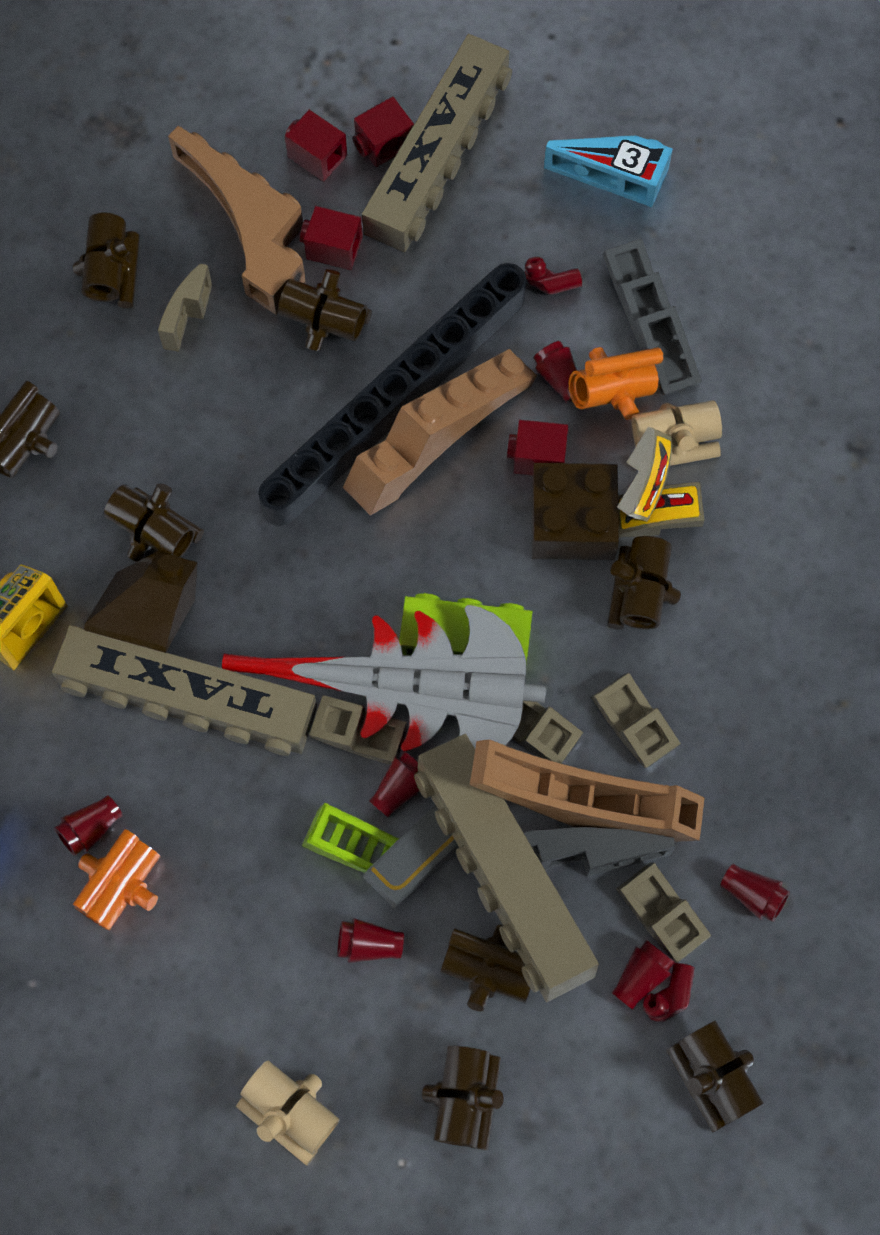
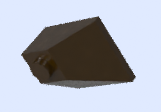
M157 551L116 572L85 622L84 630L166 653L195 601L198 562Z

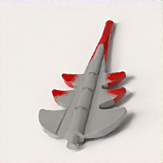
M472 605L465 607L469 620L470 635L468 645L463 654H453L451 643L441 626L421 611H416L414 617L418 625L419 635L417 646L412 655L402 654L397 634L385 620L375 615L372 618L374 645L371 656L265 658L224 653L222 658V669L232 672L268 675L366 697L367 715L360 733L363 738H368L379 732L388 724L398 704L407 706L410 722L406 739L401 745L403 751L419 747L433 738L443 725L447 715L457 718L460 728L459 736L466 733L474 748H476L477 741L489 739L506 745L512 739L521 721L523 701L545 703L546 685L525 683V654L520 641L510 626L494 613Z

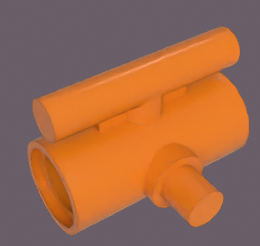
M597 347L589 353L591 360L585 362V369L573 371L569 378L570 397L577 408L585 409L611 403L614 409L620 410L625 420H630L634 414L639 413L634 403L635 398L654 395L657 391L659 378L655 364L663 362V352L657 347L608 357L602 347Z
M124 829L105 858L97 859L89 853L81 857L78 867L89 874V881L72 905L75 906L76 910L108 931L111 930L127 905H139L143 909L150 911L156 905L158 896L147 890V884L143 881L161 856L151 847L140 841L139 837Z

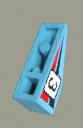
M636 135L550 140L545 149L544 169L652 207L669 170L673 148L664 146L657 140H647Z

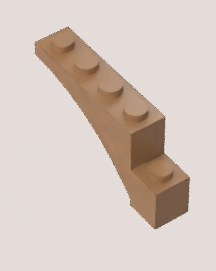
M178 125L168 136L173 158L193 172L211 190L225 209L237 231L245 253L246 270L242 273L245 294L277 315L281 294L290 279L302 283L306 282L302 258L293 249L287 247L302 228L303 218L299 202L290 194H281L270 187L267 180L256 172L251 174L240 167L230 154L226 152L219 153L210 147L200 134L196 132L189 133Z
M508 349L402 406L386 440L356 457L343 488L370 516L398 500L403 491L433 461L473 426L501 405L531 387L537 375Z
M490 739L476 742L470 785L573 827L628 829L674 837L675 842L700 841L705 798L678 785H661L592 772L543 759Z

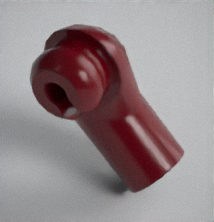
M532 257L525 262L527 283L547 295L582 287V277L578 268L554 273L546 268V263L540 257Z
M674 963L669 986L655 994L650 993L644 998L643 1009L651 1020L656 1022L667 1021L688 1008L695 972L694 966Z

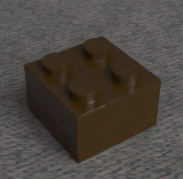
M534 463L532 475V559L615 560L619 544V512L617 508L618 464Z

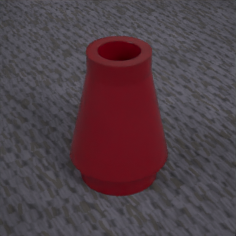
M556 341L534 355L533 359L537 364L535 370L559 393L565 403L569 404L572 402L569 393V378L573 371L578 370L570 347H564L561 341Z
M406 752L399 759L394 757L377 791L369 800L388 818L395 810L420 792L414 778V774L418 773V762Z
M107 795L93 804L61 817V823L54 827V830L66 849L73 856H76L81 851L87 853L123 814L115 801Z
M734 863L728 868L720 883L722 888L729 891L759 920L766 918L774 922L790 895V891L782 887V881L743 869Z
M353 918L352 922L341 921L337 957L348 958V963L389 958L401 959L404 932L392 931Z
M646 940L640 948L635 946L617 986L611 993L633 1010L644 997L671 975L668 971L675 962Z

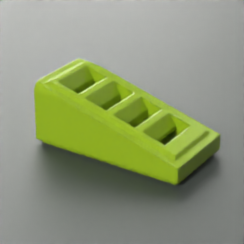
M324 803L319 807L302 843V847L365 873L373 865L369 861L377 843L380 842L385 845L381 853L382 856L399 838ZM329 821L336 825L327 842L321 839ZM346 828L351 830L352 833L343 850L337 847ZM361 835L368 838V841L361 856L358 857L353 853Z

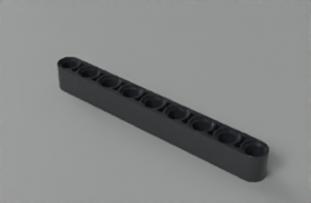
M504 263L495 267L267 477L260 485L258 492L265 519L271 524L278 526L287 525L294 521L353 466L359 454L372 448L391 430L402 406L434 390L517 313L525 300L526 275L522 268L512 263ZM503 286H511L515 288V290L508 292L503 291L500 288ZM482 311L487 313L488 315L485 317H476L472 314L474 312ZM456 337L461 341L452 344L445 342L444 339ZM419 363H429L433 367L421 370L415 366ZM392 389L404 391V394L396 397L386 393ZM365 415L376 418L373 422L367 424L357 421ZM335 442L347 444L344 449L339 451L328 448ZM305 469L318 471L312 478H302L299 476ZM277 496L288 498V501L281 506L269 504L271 499Z

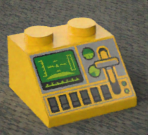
M22 564L14 572L6 574L0 581V661L13 671L68 607L50 576Z

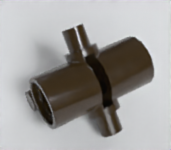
M101 212L89 217L85 253L80 256V259L72 267L75 275L83 277L81 292L85 297L100 302H110L118 298L117 305L121 308L129 309L133 307L140 235L134 231L126 232L125 220L116 214Z
M325 269L322 283H318L317 287L290 279L281 294L278 306L279 315L306 324L305 331L308 332L305 347L310 350L320 351L323 339L328 337L329 333L356 341L364 324L367 325L370 321L372 310L368 309L367 305L339 296L341 290L337 286L341 273L338 271Z
M29 381L24 382L0 414V474L10 479L14 478L30 454H42L51 458L56 454L58 448L55 442L48 439L46 433L60 415V411L51 401L40 395L38 387Z
M158 483L152 495L147 494L138 487L133 489L127 484H123L113 492L105 505L104 517L131 534L129 537L131 545L127 556L133 561L138 562L143 559L146 551L152 548L158 552L176 555L181 558L192 542L197 544L204 535L202 528L170 508L168 500L172 489L166 484Z
M638 536L632 540L631 547L621 546L619 548L618 560L612 564L610 573L615 576L607 623L609 628L622 630L624 625L646 630L658 628L661 622L663 602L675 605L680 600V591L672 587V583L667 580L672 549L671 543L667 540L654 536Z
M502 924L496 925L492 937L486 940L454 928L449 940L440 972L470 983L469 989L471 994L467 1006L474 1011H484L488 998H493L495 993L525 1004L530 992V987L522 973V967L525 964L518 951L510 952L505 945L499 927L503 926Z
M716 1020L696 1030L665 1050L712 1133L764 1104L747 1075L748 1068L754 1063L753 1055L748 1050L733 1051Z
M447 1046L442 1081L437 1082L436 1085L427 1084L422 1090L424 1102L434 1103L438 1108L434 1141L488 1151L494 1109L501 1108L504 1102L503 1093L497 1090L501 1057L490 1055V1052L481 1049Z

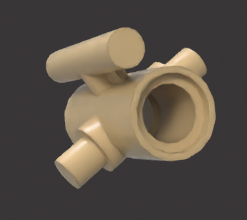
M714 400L678 407L670 403H664L660 406L659 410L634 414L632 416V431L636 446L648 426L672 437L670 466L721 456L718 441L699 444V442L720 439L722 436L720 411Z
M269 1060L264 1062L246 1083L240 1093L242 1098L236 1105V1108L259 1126L257 1134L261 1140L270 1142L274 1138L306 1166L312 1161L318 1149L340 1121L336 1115L316 1100V1093L322 1087V1081L317 1075L309 1074L304 1080L294 1082Z

